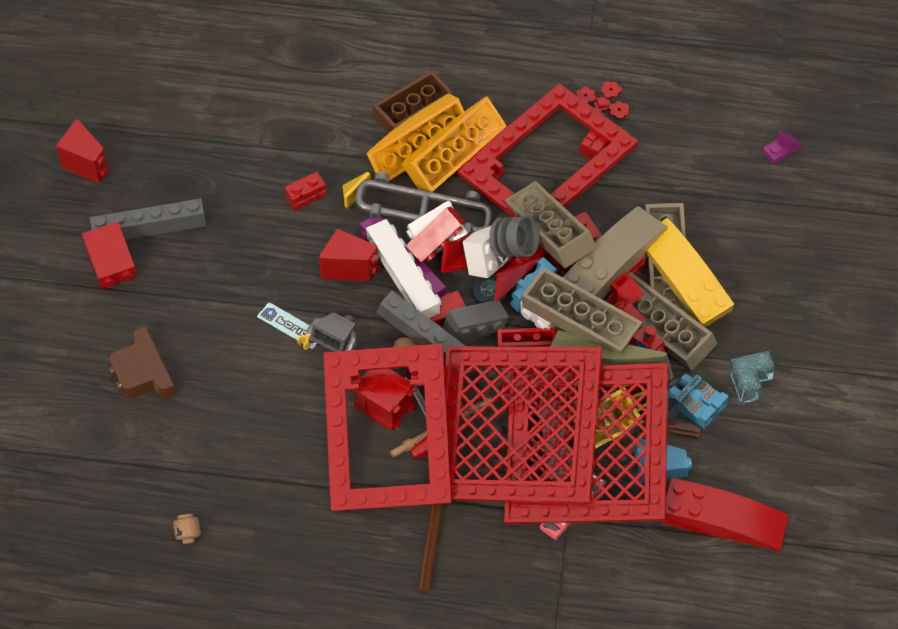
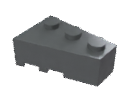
M490 301L449 310L442 328L466 345L493 334L498 329H504L509 316L500 301Z

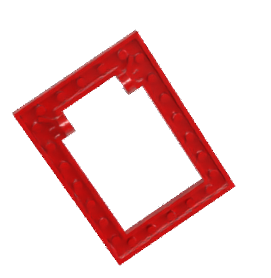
M559 83L456 170V174L510 216L516 217L505 203V200L515 193L498 181L504 172V166L498 159L559 108L609 143L607 147L550 194L564 208L634 150L639 143L636 138Z
M431 344L323 352L331 511L451 504L443 345ZM409 367L412 378L410 380L411 387L424 386L430 484L351 489L346 391H359L361 389L359 371Z

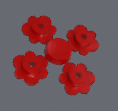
M604 82L601 88L604 97L597 99L594 95L595 91L590 90L588 87H582L581 90L576 91V95L587 104L594 102V109L600 113L609 109L610 115L615 116L617 119H623L624 116L629 115L628 104H622V102L618 101L616 104L610 105V101L607 99L611 97L616 98L621 93L622 88L617 85V82Z

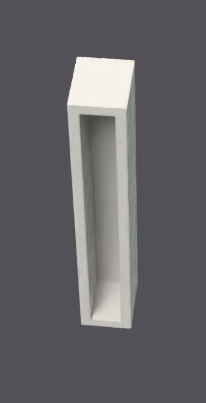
M387 219L367 227L366 232L369 243L377 246L379 259L404 299L428 318L440 314L441 300L437 294L434 295L430 282L428 280L425 281L421 268L415 265L411 252L408 253L406 251L405 243L402 238H398L394 225H390Z

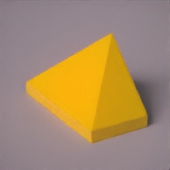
M369 172L342 185L346 208L356 200L359 184L362 181L371 180Z

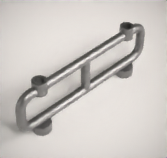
M384 172L376 173L374 180L362 181L357 188V206L361 210L370 212V217L373 219H380L381 215L415 221L427 214L430 199L440 202L450 201L454 205L482 210L485 213L484 225L482 227H475L472 223L467 222L464 228L468 234L491 226L492 211L489 206L480 202V194L476 191H468L465 199L390 184V176ZM372 187L421 197L420 213L417 215L383 208L380 204H366L363 201L365 188Z

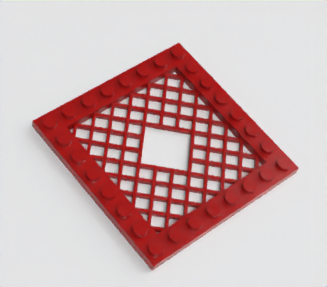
M447 346L444 375L452 501L591 504L603 352L601 347ZM475 368L480 375L472 382L466 375ZM479 368L487 369L482 373ZM498 368H507V369L504 370V371L501 373ZM517 368L526 369L521 373ZM536 368H546V369L543 370V371L540 373ZM555 368L565 369L561 373H559ZM492 369H495L499 376L491 382L486 375ZM514 369L518 376L510 382L505 375ZM533 369L538 376L529 382L524 375ZM552 369L557 376L549 383L543 376ZM571 369L577 376L568 383L563 376ZM484 378L489 385L480 391L475 385ZM503 378L508 385L499 391L494 385ZM522 378L528 385L519 392L513 385ZM465 379H466V380L468 381L469 385L464 389V384H465ZM542 379L547 385L538 392L533 385ZM561 379L566 386L557 392L552 385ZM579 380L577 392L572 385ZM473 387L479 394L470 401L464 394ZM490 388H493L498 394L489 401L484 394ZM512 388L517 395L508 401L503 394ZM531 388L536 395L527 401L523 394ZM550 388L556 395L547 402L542 394ZM570 388L575 393V396L567 402L561 395ZM482 397L487 404L478 410L473 404ZM501 397L506 404L498 411L493 406V403ZM520 397L542 420L543 424L519 446L513 449L493 427L491 422ZM540 397L545 405L536 411L531 404ZM464 398L468 403L462 408ZM560 398L565 405L556 411L551 404ZM577 399V410L575 411L571 404ZM471 406L477 413L468 420L463 413ZM491 407L496 413L487 420L482 413ZM549 407L554 414L546 421L540 414ZM568 407L574 414L565 421L560 414ZM480 416L485 423L476 429L472 422ZM461 417L466 421L462 426ZM558 417L563 424L554 430L549 423ZM576 418L574 431L569 423ZM470 425L475 432L466 439L461 432ZM489 425L494 433L485 439L480 432ZM547 426L553 433L544 440L538 433ZM567 427L572 434L563 440L558 433ZM479 435L483 442L475 449L470 441ZM498 435L503 442L494 449L489 442ZM459 436L464 440V442L460 445ZM537 436L542 443L533 449L528 442ZM556 436L562 443L553 450L547 443ZM574 438V447L572 450L567 443ZM468 444L473 451L464 458L459 451ZM487 444L492 452L483 458L479 451ZM507 445L512 452L503 459L498 451ZM526 445L531 453L522 459L517 452ZM546 446L551 453L542 459L537 452ZM566 446L571 453L562 460L557 452ZM477 454L482 461L473 468L468 460ZM496 454L501 462L492 468L487 461ZM459 455L462 461L457 465V456ZM516 455L521 462L512 469L507 461ZM535 455L541 462L532 469L526 462ZM552 456H555L560 463L551 469L546 462ZM573 457L571 470L566 462ZM466 463L471 471L462 477L457 470ZM486 464L491 471L482 478L477 470ZM505 464L510 471L501 478L496 471ZM522 465H525L530 472L521 479L516 471ZM544 465L550 472L541 479L535 472ZM564 465L569 473L560 479L555 472ZM474 473L480 479L467 480ZM494 473L499 480L487 479ZM514 474L519 481L507 479ZM532 474L538 479V481H526V480H527ZM553 475L558 481L546 480ZM571 476V482H565Z
M667 363L601 366L600 390L605 395L599 399L598 408L604 414L597 420V426L613 441L594 460V466L597 465L603 472L595 479L593 478L592 487L596 484L602 492L595 499L591 496V504L505 502V524L666 521L669 365ZM536 368V369L541 373V372H542L543 370H545L546 368ZM555 368V369H556L559 373H561L565 368ZM514 369L511 370L510 382L518 376ZM533 369L524 375L529 382L538 376ZM551 369L543 377L550 383L557 374ZM570 369L563 377L569 383L577 375ZM521 378L513 386L520 392L528 384ZM540 379L533 387L537 391H541L547 384ZM559 379L552 386L558 391L562 390L566 384ZM579 380L572 385L576 391L578 390ZM622 386L632 387L628 391H626ZM603 387L612 388L607 392ZM637 387L644 392L638 400L630 395ZM510 388L509 401L517 395L512 388ZM531 388L523 394L527 401L531 400L536 394L534 391L531 392ZM619 388L625 394L616 401L610 394ZM572 390L569 393L565 391L564 394L566 396L564 399H571L574 392ZM553 391L549 394L547 392L544 393L546 401L555 394ZM628 396L634 404L626 410L620 403ZM520 397L509 406L508 443L513 449L519 446L543 424L542 420L537 423L531 417L534 412L530 411V407ZM608 397L614 404L606 411L600 404ZM645 397H647L646 409L640 404ZM562 400L558 403L554 401L555 406L553 408L555 410L560 409L564 402ZM536 401L533 402L536 405V411L540 409L543 404H545L543 401H541L539 404ZM574 401L573 403H574L575 405H574L572 408H573L574 410H576V409H577V402ZM618 406L624 413L616 420L610 413ZM636 406L644 411L637 419L630 414ZM544 410L543 413L545 414V416L543 418L545 420L550 418L553 414V411L550 410L547 413ZM564 410L563 413L565 415L562 418L564 420L570 418L573 412L571 410L568 412ZM608 416L614 423L605 430L600 423ZM626 416L634 421L627 429L620 424ZM645 416L646 428L639 423ZM574 419L572 421L574 423V425L572 426L573 430H575L576 420ZM531 420L535 426L529 431ZM553 420L552 422L555 425L552 428L556 430L563 422L561 420L558 422ZM638 425L643 432L635 439L629 432ZM616 426L623 431L617 439L610 434ZM543 429L542 432L545 435L542 438L545 440L547 437L550 436L552 431L549 430L548 432H546ZM563 429L564 435L561 438L564 440L571 431ZM628 435L633 442L625 449L619 442ZM645 435H646V448H645L641 443H639V441H640ZM554 438L551 439L554 443L551 448L554 450L560 445L561 441L559 439L557 441ZM534 439L531 440L534 443L533 449L542 443L540 439L537 442ZM637 444L643 451L634 458L629 451ZM525 445L517 453L524 459L531 451ZM617 445L623 452L615 459L609 452ZM507 446V455H509L512 451ZM544 448L540 449L544 453L541 456L542 459L551 453L549 449L547 451ZM561 448L560 450L563 454L560 458L563 460L569 453L564 448ZM627 454L633 461L624 468L619 461ZM516 455L507 461L512 469L521 462ZM605 455L613 461L606 469L598 463ZM644 455L645 467L639 462ZM532 457L530 458L534 463L531 466L532 469L541 462L539 459L535 461ZM553 457L550 458L553 462L550 468L553 469L560 461L558 459L555 460ZM637 464L643 471L634 478L628 471ZM522 465L516 471L521 479L530 472L525 465ZM615 465H618L623 471L614 478L608 471ZM562 466L559 468L563 472L559 476L562 479L569 471L565 470ZM539 468L543 472L540 476L541 479L550 472L548 469ZM514 474L507 479L519 481ZM606 474L612 482L606 488H603L598 481ZM627 474L632 481L624 488L618 481ZM644 474L645 487L638 481ZM552 476L549 477L551 481H558L557 479L555 480ZM636 483L642 491L634 498L628 490ZM616 484L622 491L614 498L608 491ZM626 493L632 500L619 499ZM604 494L611 499L598 501ZM645 494V499L638 500Z

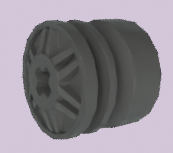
M529 216L497 218L493 222L489 234L491 248L499 257L532 256L536 252L540 240L537 223Z

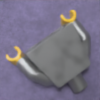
M336 313L315 318L305 331L306 335L298 337V345L300 346L305 342L303 348L307 350L310 347L309 339L334 352L355 350L357 333L355 331L354 319L350 315L342 317Z

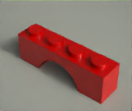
M624 272L611 283V296L607 303L615 306L619 301L627 299L631 304H635L644 293L634 279Z

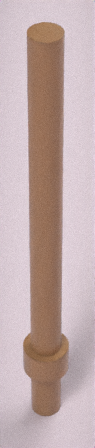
M482 400L474 404V406L480 410L487 402ZM469 407L463 414L467 418L476 413V411ZM427 431L413 439L408 438L403 441L402 445L390 451L391 456L394 458L405 451L409 452L410 449L427 436Z

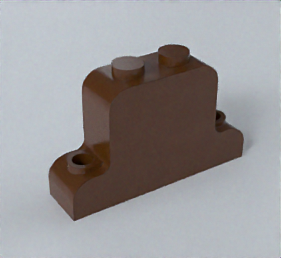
M143 326L136 329L133 333L134 338L131 339L133 345L113 352L110 355L111 365L108 366L111 376H115L117 379L115 384L118 391H122L124 396L130 399L155 390L156 394L163 399L175 396L174 385L146 327Z

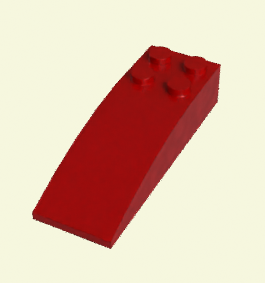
M671 478L666 497V521H661V523L780 552L789 515L731 492Z

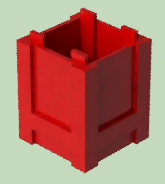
M391 369L368 370L361 378V389L359 391H352L355 399L354 408L392 432L394 428L397 429L402 422L400 420L408 411L412 412L416 407L415 400L413 399L414 387H411L410 381Z

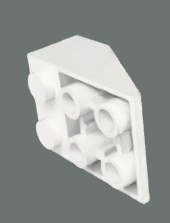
M491 226L472 233L463 241L469 275L489 278L512 258L499 257L493 252L489 237Z

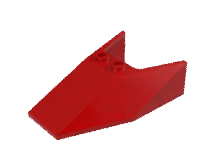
M471 234L444 244L441 272L446 273L468 269L463 241ZM540 243L532 256H514L492 274L497 277L494 301L498 302L547 253Z

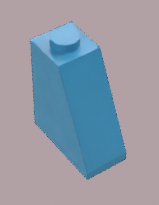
M641 439L639 443L646 448V440ZM637 444L634 446L635 456L637 457L643 451ZM667 445V479L688 477L689 469H692L691 458L687 457L686 450ZM645 455L639 460L644 467ZM637 465L640 474L643 470ZM645 474L640 478L641 483L645 482Z

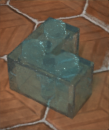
M769 351L731 359L729 372L741 404L760 400L762 389L760 382L773 378L774 364Z

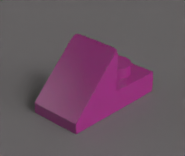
M779 131L777 140L763 147L762 153L775 164L801 149L803 145L792 133Z

